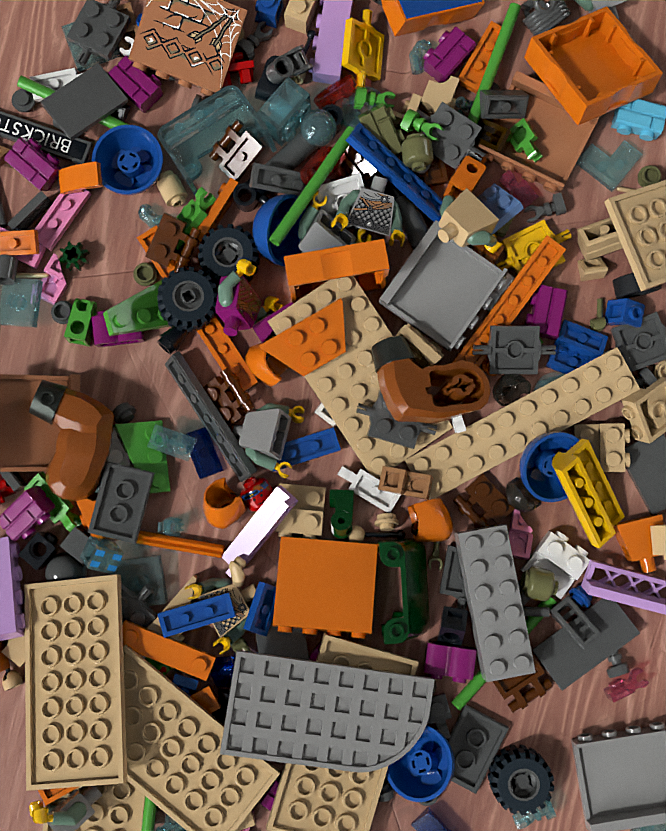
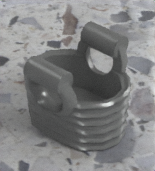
M527 0L521 5V9L526 17L522 22L533 36L553 29L571 15L565 0H549L547 3L543 0ZM534 7L535 10L530 14L529 10Z

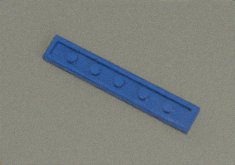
M359 122L345 141L433 222L435 220L439 222L442 217L440 215L442 199Z

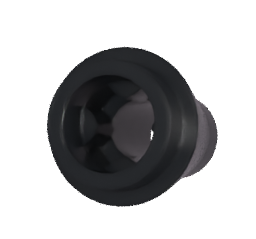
M173 326L159 335L160 339L157 343L164 351L171 355L173 352L178 351L189 332H187V329L179 331L177 327Z

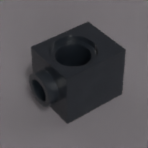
M49 531L46 533L37 532L18 555L35 570H41L61 549L57 543L59 539ZM41 542L47 548L44 555L39 554L37 549Z
M443 607L437 642L461 647L466 631L468 610Z

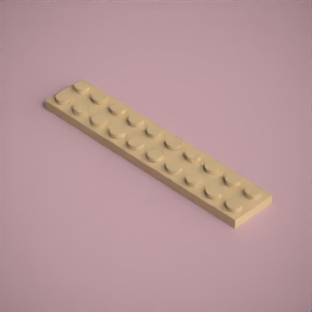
M618 347L467 426L466 431L454 433L407 458L405 462L411 472L433 476L429 500L434 499L523 452L529 442L537 436L547 432H561L640 390V387Z

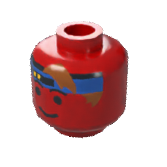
M253 476L243 483L244 488L240 492V496L249 510L256 512L274 490L267 479H256Z

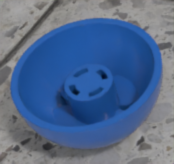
M120 125L108 130L99 138L93 149L92 162L97 161L100 163L102 184L107 189L121 195H136L151 188L158 180L163 167V154L159 142L149 131L136 125Z
M293 194L278 195L266 201L256 213L253 222V239L257 249L267 260L280 266H285L284 256L302 252L298 247L301 241L298 236L299 221L306 208L279 246L274 245L269 240L298 198V196Z
M547 432L534 438L525 447L520 458L519 471L525 488L535 498L544 502H558L568 498L552 466V459L558 452L566 453L579 441L577 437L565 432Z
M426 725L423 734L411 750L388 766L386 776L390 785L400 796L413 802H426L435 799L448 788L454 775L455 758L452 747L439 731Z

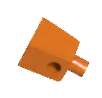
M465 156L449 181L442 200L446 195L450 194L457 198L466 188L473 193L487 168L484 165L486 157L480 156L483 159L479 162L473 157Z
M662 514L648 515L619 522L613 527L626 560L632 562L639 560L642 573L657 570L654 557L659 555H653L650 526L662 525Z

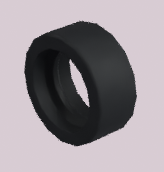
M634 273L620 276L612 281L616 299L638 297L662 288V285L641 292Z

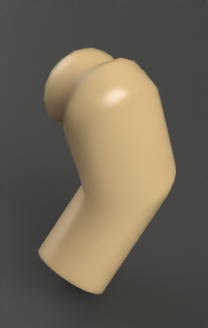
M237 556L229 564L232 583L236 587H241L245 580V573L242 569L246 567V561L240 556Z

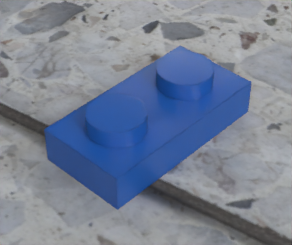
M259 581L243 629L267 637L274 614L276 587Z

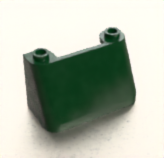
M413 538L377 540V552L380 555L381 561L388 567H401L403 611L393 612L392 618L386 624H381L384 644H398L421 636L428 631L430 626L426 550L422 542L415 541Z

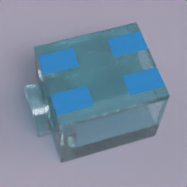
M90 536L80 559L88 569L114 575L117 567L122 562L124 552L115 542Z

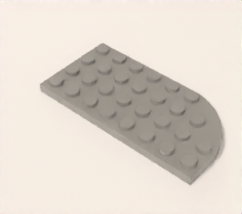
M236 650L220 754L358 773L384 768L409 752L423 734L429 719L435 679Z

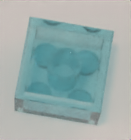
M287 77L257 112L260 129L280 146L286 141L290 142L296 135V129L300 124L304 125L312 115L310 94L291 78Z

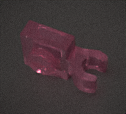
M510 170L505 172L499 179L508 189V193L522 203L523 210L539 197L524 179L518 183Z
M634 668L631 670L627 680L618 678L609 682V687L603 689L607 698L612 702H616L636 692V689L646 687L649 684L646 679L640 682L636 680L637 675L642 673L643 670L641 668Z

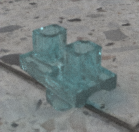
M155 424L147 447L189 461L197 438Z

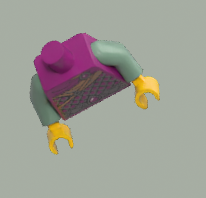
M246 259L238 261L236 272L232 271L228 276L221 277L218 286L215 310L225 323L223 332L228 336H236L239 330L251 329L254 324L267 316L268 311L276 312L283 307L282 304L276 303L279 298L274 296H268L264 302L265 306L262 307V300L243 276V274L252 276L256 271V266Z

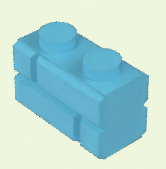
M637 99L615 109L611 128L617 129V132L622 135L632 133L640 135L639 138L645 141L656 140L664 128L666 106Z

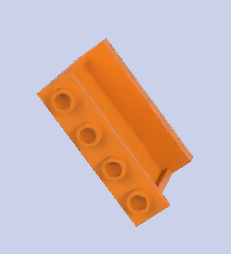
M281 536L273 627H278V632L292 633V629H302V634L317 635V631H327V634L331 636L341 637V633H351V638L366 639V635H371L378 544Z

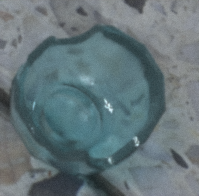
M322 109L309 111L301 121L303 138L309 144L318 147L330 143L336 134V122L332 114Z

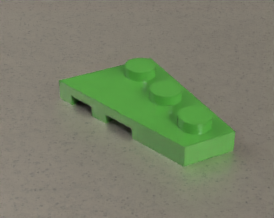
M162 280L103 313L109 336L171 327L162 318L158 308L157 295Z
M162 420L113 425L133 468L155 473L150 494L169 492L170 483Z

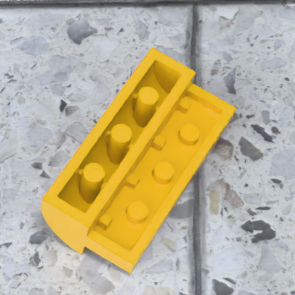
M581 439L566 453L558 452L552 459V466L590 543L594 547L601 548L616 534L613 527L625 516L589 440Z

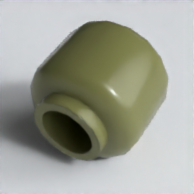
M410 134L402 142L403 164L406 167L412 168V171H423L426 169V166L433 162L432 141L425 137L424 134Z
M530 567L528 571L523 572L520 589L523 590L526 597L548 601L558 591L559 583L555 580V575L551 570Z

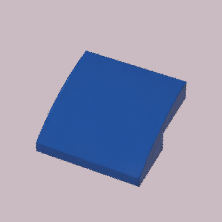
M564 319L561 324L559 337L555 339L553 344L556 345V350H554L556 354L549 355L546 367L567 374L603 355L608 336Z

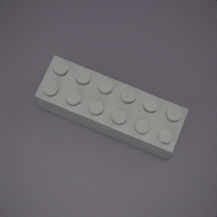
M497 524L455 532L456 547L482 678L486 682L536 673L507 525Z

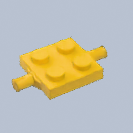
M370 9L363 10L362 22L353 17L345 22L341 66L353 71L357 75L355 88L357 86L365 87L366 78L373 82L381 78L385 35L378 32L372 26L373 11Z
M542 220L503 239L501 243L505 247L507 259L495 264V266L502 271L504 268L509 269L512 267L518 273L546 235L560 244L571 239V233L568 234L570 231L566 229L555 235L549 229L545 220ZM563 255L560 257V259L557 261L553 268L563 264L566 261Z

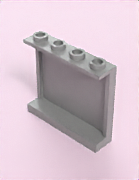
M435 220L380 297L379 303L450 352L453 347L458 349L466 337L462 334L468 327L472 330L477 323L479 317L476 314L480 308L486 310L493 300V297L490 296L495 288L500 290L507 280L504 274L508 269L504 268L502 271L469 247H459L452 239L447 243L442 242L438 237V231L441 228L439 227V222Z
M653 722L649 724L650 727L644 728L637 725L628 726L625 728V731L616 732L615 729L603 730L600 735L593 736L591 733H582L577 735L578 738L571 739L584 820L588 831H620L666 823V724L664 722Z

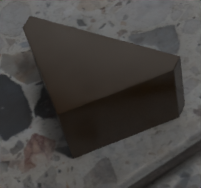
M480 118L478 125L483 129L477 136L476 142L503 155L514 133L505 127Z

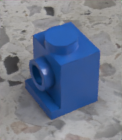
M257 0L255 22L265 21L267 26L277 29L284 9L283 0Z

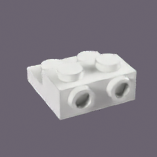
M361 173L322 184L318 189V202H322L325 196H327V202L325 205L320 206V209H323L331 217L335 218L341 200L352 190H358L359 187L365 188Z
M548 531L530 555V559L525 562L520 570L523 572L528 571L530 567L551 570L555 575V580L559 583L555 596L562 599L574 580H578L588 566L590 559L586 556L589 553L578 545L573 548L567 543L569 538L561 532L556 531L554 534Z

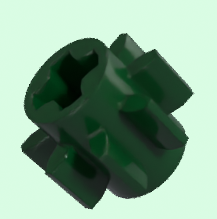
M69 241L65 249L60 248L63 257L59 260L61 263H67L66 268L69 271L73 267L82 271L81 267L84 264H89L86 256L90 252L87 249L82 250L83 244L81 242H78L75 246ZM77 254H78V258H77V259H76V258H72V259H71V256H72V255H77Z

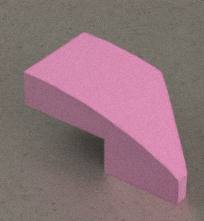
M53 253L44 269V272L48 273L49 277L42 278L34 292L36 297L52 305L60 301L67 287L58 256Z
M514 509L508 531L512 555L514 558L529 560L533 540L531 532L533 530L521 517L520 511Z

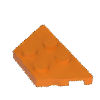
M342 299L336 300L259 345L260 348L302 376L346 352Z

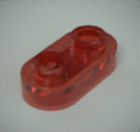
M351 74L346 75L322 90L313 101L319 109L329 104L335 105L337 100L342 97L347 98L356 91L357 82Z
M322 147L301 168L300 177L306 185L314 175L312 169L317 171L333 147ZM340 159L336 163L332 171L339 165Z

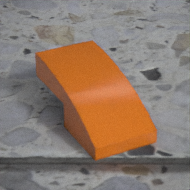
M97 161L58 170L60 194L62 195L84 192V189L102 187L101 165Z

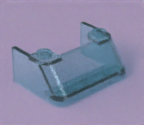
M229 85L222 88L163 125L158 131L159 141L195 198L197 189L192 181L197 179L203 170L198 159L213 150V145L216 141L222 139L226 134V128L229 125H233L236 119H239L244 124L239 131L241 135L246 130H250L258 139L263 138L273 153L277 151L268 127L236 86Z

